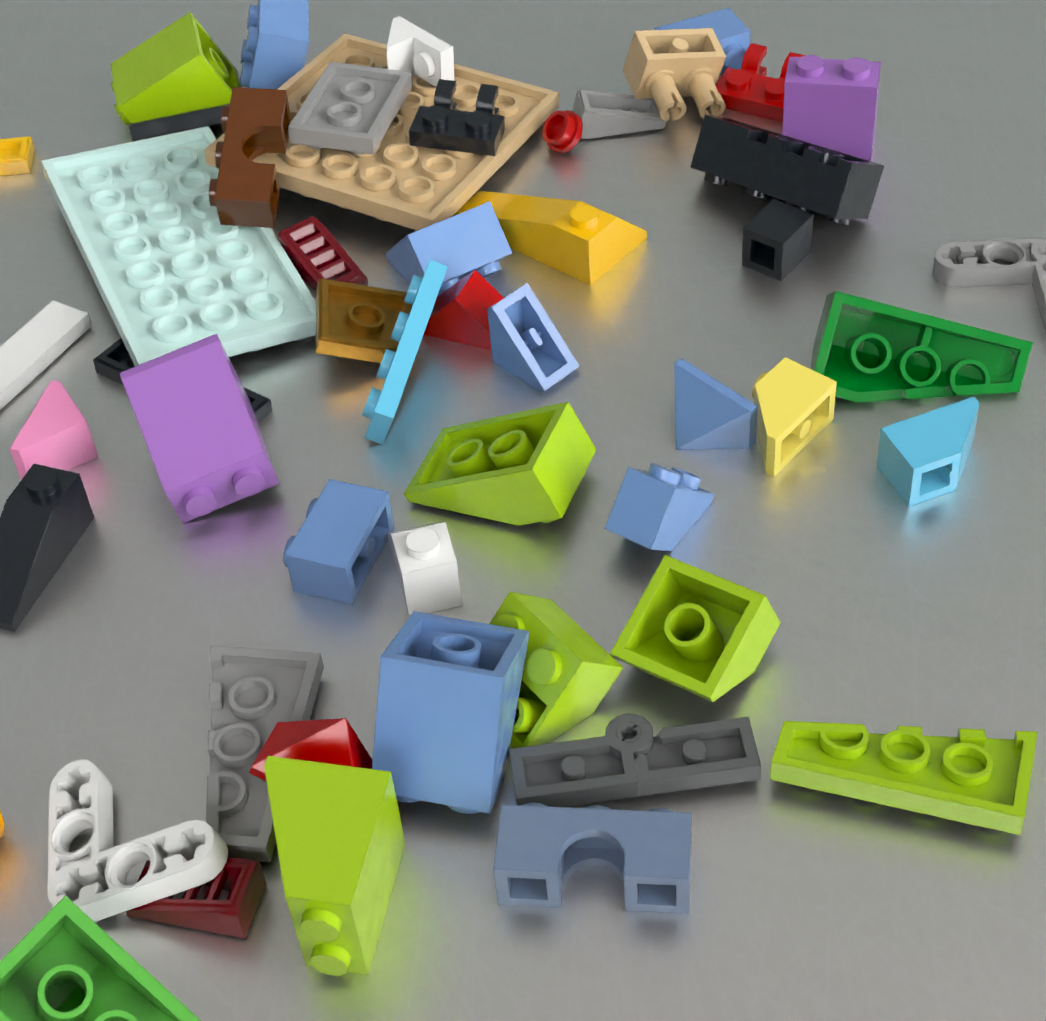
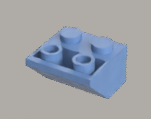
M258 0L257 5L250 4L247 18V29L249 30L247 40H243L241 51L240 86L278 89L305 65L309 45V0Z

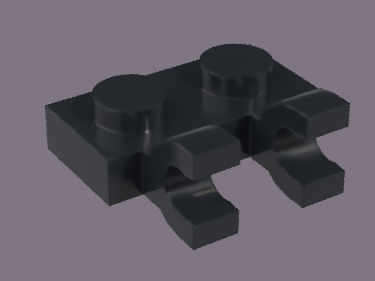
M439 79L434 95V105L430 107L420 106L409 129L410 146L495 156L505 131V117L499 115V108L495 107L496 98L499 93L498 86L481 84L477 96L476 110L468 112L458 110L457 103L453 102L456 81Z

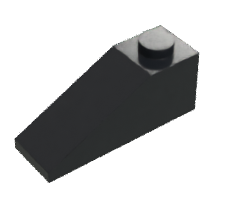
M33 464L6 500L0 516L1 629L16 631L95 518L79 473Z

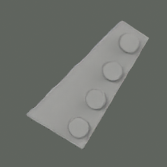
M210 645V664L212 667V683H209L211 730H208L210 775L207 777L206 822L226 842L228 849L227 858L270 862L276 838L267 782L250 774L249 771L277 722L310 720L324 669L321 653Z

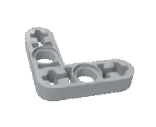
M1046 238L949 242L940 245L935 250L932 275L942 285L948 287L1032 284L1046 332ZM1006 260L1014 264L1001 265L992 261Z

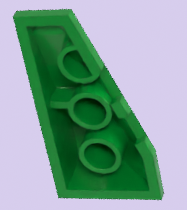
M834 291L826 296L814 341L810 369L837 382L835 397L856 403L1020 392L1033 342Z

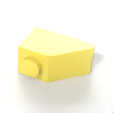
M786 357L769 372L762 373L756 380L752 390L754 404L757 405L756 435L765 473L773 477L834 419L837 382Z

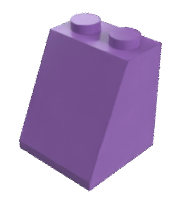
M815 55L789 57L784 85L782 135L872 161L877 123L881 62L867 61L863 58H850L847 60L822 59Z
M217 333L120 373L121 380L165 494L183 523L207 515L219 508L280 484L250 400Z

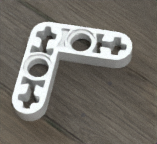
M80 759L70 762L56 773L49 789L47 895L52 907L66 895L90 919L96 922L203 885L213 880L222 871L227 862L228 849L226 842L206 821L198 819L186 821L113 847L112 784L99 768L89 760ZM79 796V802L84 806V808H82V806L74 798ZM92 828V837L83 848L69 852L70 844L74 837L80 832ZM150 860V868L147 874L139 882L126 885V876L129 871L141 861Z

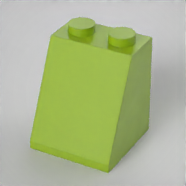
M191 12L110 64L113 81L110 84L117 102L114 104V109L122 122L127 126L132 123L230 104L232 88L241 87L237 69Z
M267 756L264 769L284 893L305 965L332 976H341L347 972L368 975L406 844L392 774L390 771Z

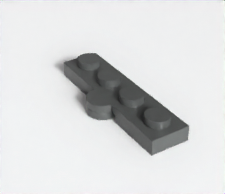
M622 714L616 716L608 723L605 736L509 749L517 805L541 803L548 807H566L761 780V762L749 717L662 728L657 736L653 737V728L644 717L637 714Z

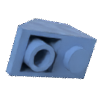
M654 463L650 464L648 471L628 467L604 529L651 550L673 551L712 504L715 494L699 487L702 478L675 467L668 469Z

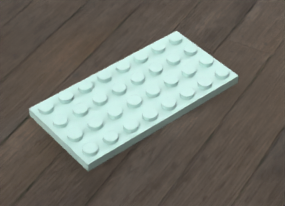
M209 126L41 161L44 177L134 366L153 360L216 333L228 357L247 352H256L263 348L291 341H300L316 335V301L272 229L221 225L216 206H210L209 185L211 179L218 178L219 169L206 163L205 149L216 140Z

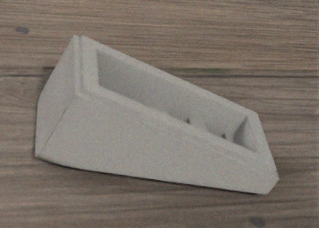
M577 90L572 110L582 119L581 139L663 129L666 122L661 119L653 98L635 99L634 95Z

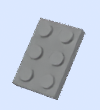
M330 61L288 126L289 143L302 144L313 149L330 148L344 150L355 155H374L412 88L411 72Z

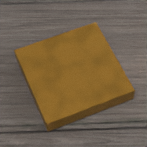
M319 279L316 289L315 353L381 363L386 349L396 352L399 342L390 338L400 311L407 314L411 312L412 305L404 302L407 292Z

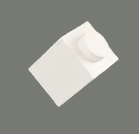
M439 521L388 533L409 617L413 611L429 614L463 606L457 560L445 522Z

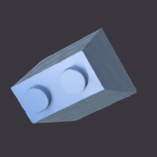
M413 611L380 657L372 769L391 772L397 801L417 802L421 800L447 805L450 809L459 813L473 814L484 812L490 814L504 783L529 631Z

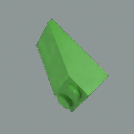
M66 895L0 961V1021H201Z

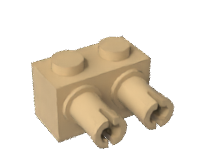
M713 28L634 32L623 72L635 99L653 98L659 115L664 121H669L670 117L672 121H675L684 116L687 107L682 97H693L698 112L703 119L705 115L720 116L725 110V102L715 84L718 81L726 55Z

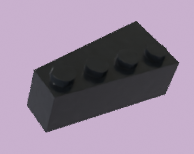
M714 115L704 116L690 166L693 169L705 172V181L722 186H729L730 182L744 186L743 193L763 199H769V196L783 200V203L806 212L811 210L823 214L824 219L844 225H850L851 219H868L884 169L882 164L730 118Z

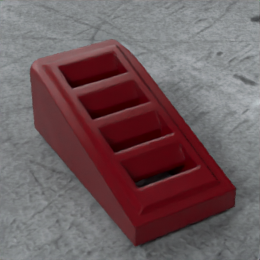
M309 217L279 232L278 241L301 278L314 291L317 289L319 279L329 280L341 273L343 275L334 279V281L368 286V279L330 231L316 217Z
M227 858L222 871L213 880L186 890L182 899H173L174 895L125 912L128 917L246 939L267 884L260 862L241 858ZM150 860L146 861L137 882L147 874L150 868ZM201 886L209 887L204 900L196 899ZM222 889L230 891L227 900H218Z

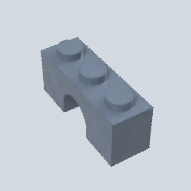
M541 803L501 805L493 867L498 905L561 908L563 887L568 877L580 868L598 865L612 869L622 878L624 882L625 911L689 914L692 813L674 812L666 808H653L647 811L617 810L600 805H592L585 808L548 807Z

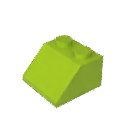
M664 555L610 654L621 662L714 702L755 672L781 622L766 595Z

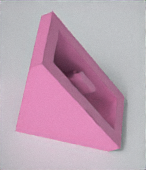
M51 380L9 449L21 480L33 464L68 471L98 458L86 419L62 383Z

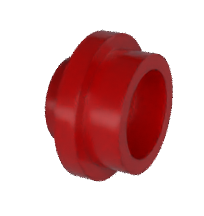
M570 110L553 112L545 121L542 131L543 138L549 148L563 154L576 146L582 136V119L578 114Z

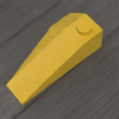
M479 191L453 215L455 216L490 201L510 248L590 286L647 239L646 230L594 206L576 200Z

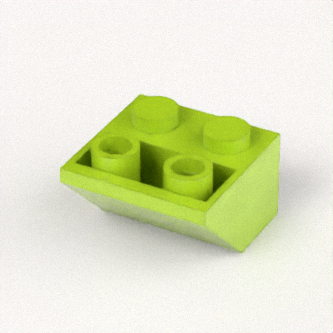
M509 592L489 623L491 625L529 631L527 652L510 743L511 749L549 744L593 715L624 668L552 599Z

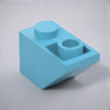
M974 396L906 420L897 421L880 429L877 467L908 507L956 490L974 441L979 402Z

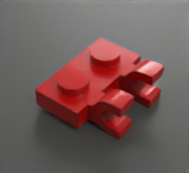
M751 43L745 52L741 69L728 67L715 86L725 102V109L783 123L784 85L789 57H802L806 55L790 52L783 63L780 77H767V67L761 66V62L767 54V46Z

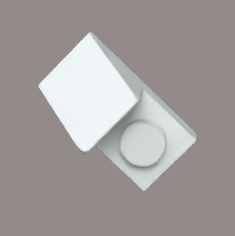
M400 16L393 18L386 47L387 69L411 72V76L415 74L435 87L439 79L454 81L453 46Z

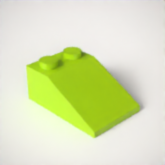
M569 402L442 428L405 490L404 496L408 502L517 526L537 522L550 523L562 518L567 511L568 505L597 449Z

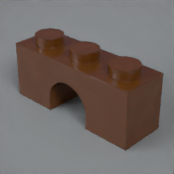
M233 87L230 105H223L221 125L223 132H225L224 142L218 141L215 150L216 168L219 169L218 178L211 179L209 185L210 206H216L221 225L275 228L280 196L275 164L257 163L252 160L265 153L286 154L289 135L288 126L291 122L286 90Z

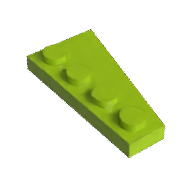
M784 721L771 761L769 780L1021 836L1038 732L1015 731L1014 739L986 738L985 729L959 728L957 737L923 736L922 727L897 726L896 730L887 734L868 733L863 724Z

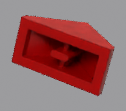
M474 270L437 296L424 335L491 350L487 309L504 297Z

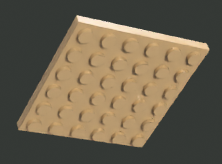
M346 33L339 37L277 89L286 90L291 122L330 61L387 69V45ZM454 64L456 91L453 96V102L457 103L458 110L468 112L476 110L477 96L481 84L498 86L499 93L496 98L495 107L499 108V115L505 117V131L495 156L410 146L409 129L420 106L430 107L434 105L436 90L434 85L414 74L412 75V88L374 155H355L348 151L330 148L313 149L306 145L289 143L288 135L286 154L265 153L257 156L252 161L275 164L280 188L418 231L452 217L528 140L547 118L559 108V92ZM225 133L205 149L207 165L216 167V144L218 141L224 142Z

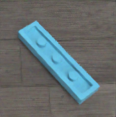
M429 260L423 278L413 275L404 300L405 303L413 305L411 312L407 314L400 311L390 338L399 342L396 352L386 349L376 377L385 380L382 391L372 387L362 416L371 419L365 435L366 439L384 445L448 268L446 265Z

